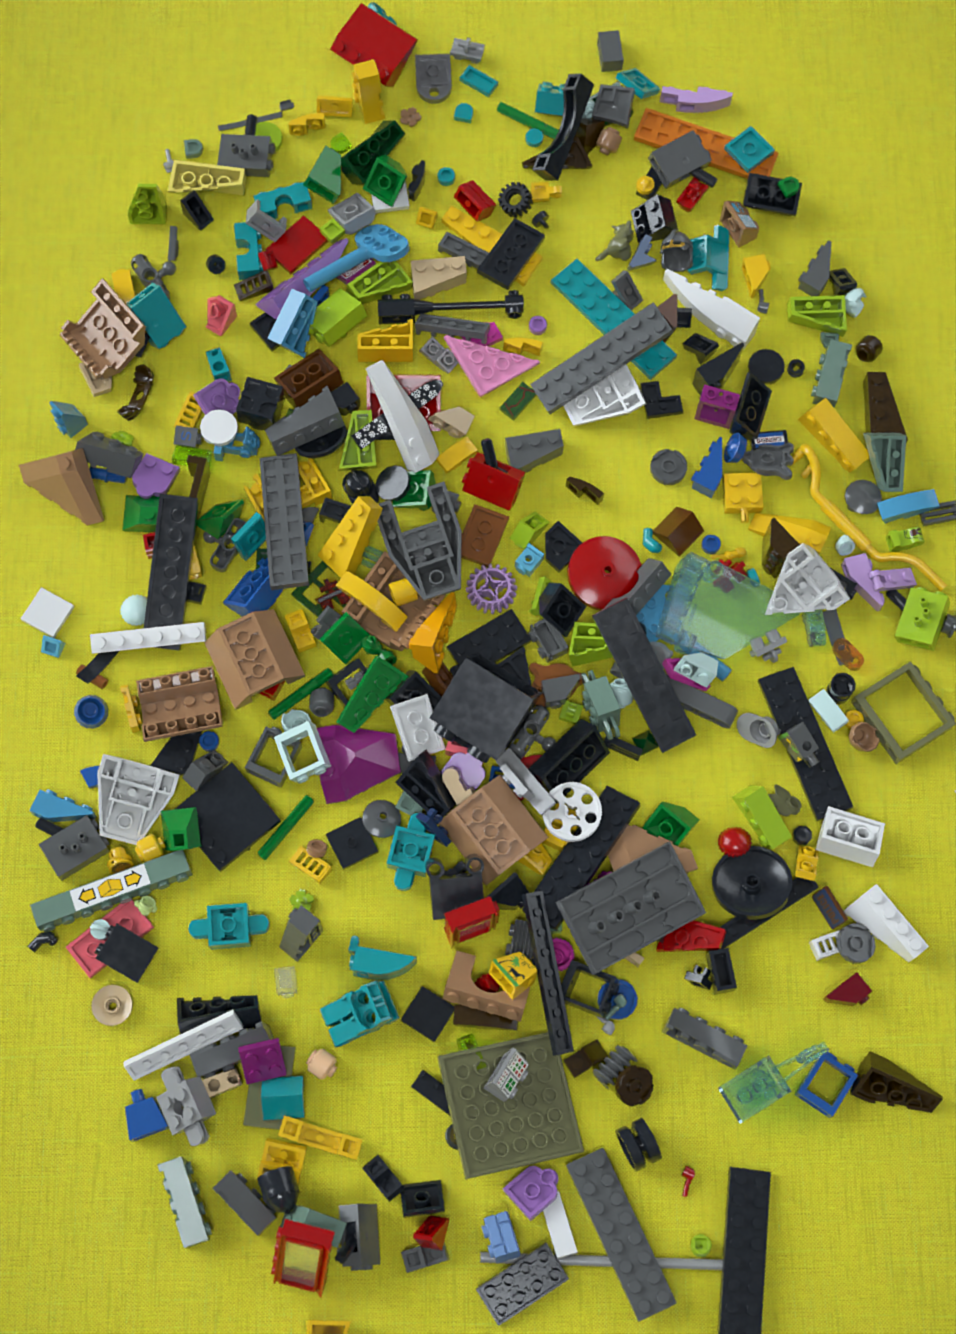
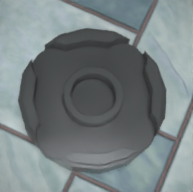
M663 449L653 456L650 472L657 482L664 485H674L685 477L687 461L680 452Z
M852 923L843 927L836 939L840 955L848 962L860 964L867 961L874 954L876 947L875 939L870 934L869 929L861 924Z

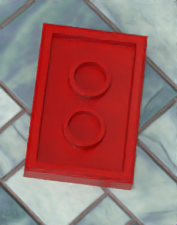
M303 215L276 242L270 244L265 251H273L276 262L289 274H292L323 247L328 240L320 233V229Z

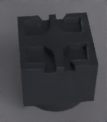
M247 377L244 390L241 393V399L236 408L238 421L248 424L256 430H266L279 421L281 409L285 401L283 386Z

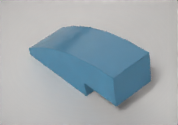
M934 489L909 493L877 503L884 523L900 518L907 519L940 507Z

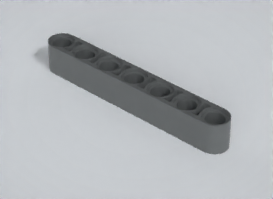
M614 662L610 673L624 679ZM666 675L683 709L728 729L731 727L738 713L737 708L692 686L670 679Z

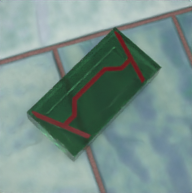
M522 382L501 405L500 411L514 421L537 394L531 387Z

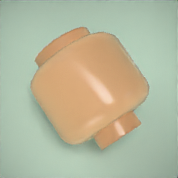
M324 1049L314 1050L306 1062L308 1064L307 1069L321 1080L327 1076L331 1078L338 1068L335 1066L337 1059Z

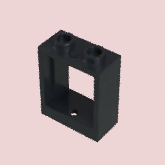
M359 658L325 681L343 708L347 705L348 700L336 684L357 669L364 676L367 669Z
M572 960L561 984L564 1002L567 1005L604 1018L605 1014H608L611 1010L613 995L616 996L619 991V981L615 976L602 971L592 975L587 965ZM580 972L609 983L599 1009L570 998Z

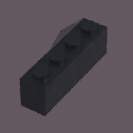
M258 995L232 996L229 1000L213 997V1000L203 1001L201 997L193 998V1001H184V998H177V1023L180 1035L231 1010H234L242 1022V1030L246 1028L256 1029L255 1024L262 1022Z

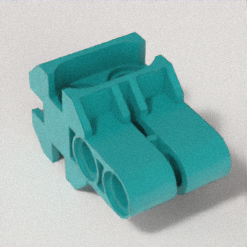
M373 981L365 984L359 990L351 991L342 996L341 999L320 1009L326 1027L341 1022L328 1030L335 1048L363 1035L381 1029L380 1027L394 1023L400 1018L384 981ZM366 994L369 998V1002L367 1004L365 1001ZM374 1012L376 1016L375 1022L372 1019V1014Z

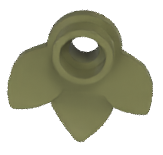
M776 784L774 786L775 794L768 795L778 813L782 816L797 815L801 808L800 801L796 797L791 796L786 789Z

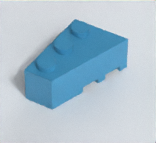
M291 289L267 339L305 358L306 352H304L306 341H309L310 338L308 331L310 324H313L318 301L302 292Z

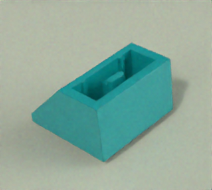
M551 82L539 84L535 112L563 116V88L565 84H560V86H554Z

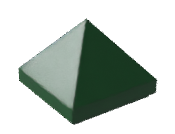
M649 730L632 738L635 746L643 750L641 756L658 748Z

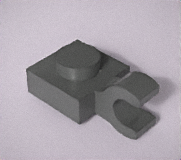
M327 606L316 619L319 624L312 628L311 633L319 640L342 615L330 606Z

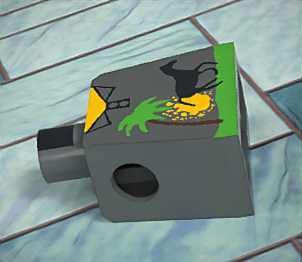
M804 722L791 727L778 736L796 762L804 759L809 768L819 762L813 753L819 747Z

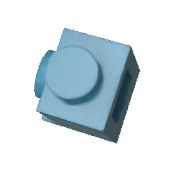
M529 543L515 561L516 570L520 574H526L530 577L542 563L544 553Z

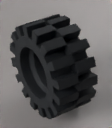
M511 182L512 186L506 184L507 188L501 189L503 193H499V205L508 216L512 217L513 215L514 218H517L518 214L522 217L523 212L525 214L528 213L527 208L531 209L530 204H533L531 199L533 197L524 184ZM520 194L522 196L521 201L516 205H511L509 202L511 197Z

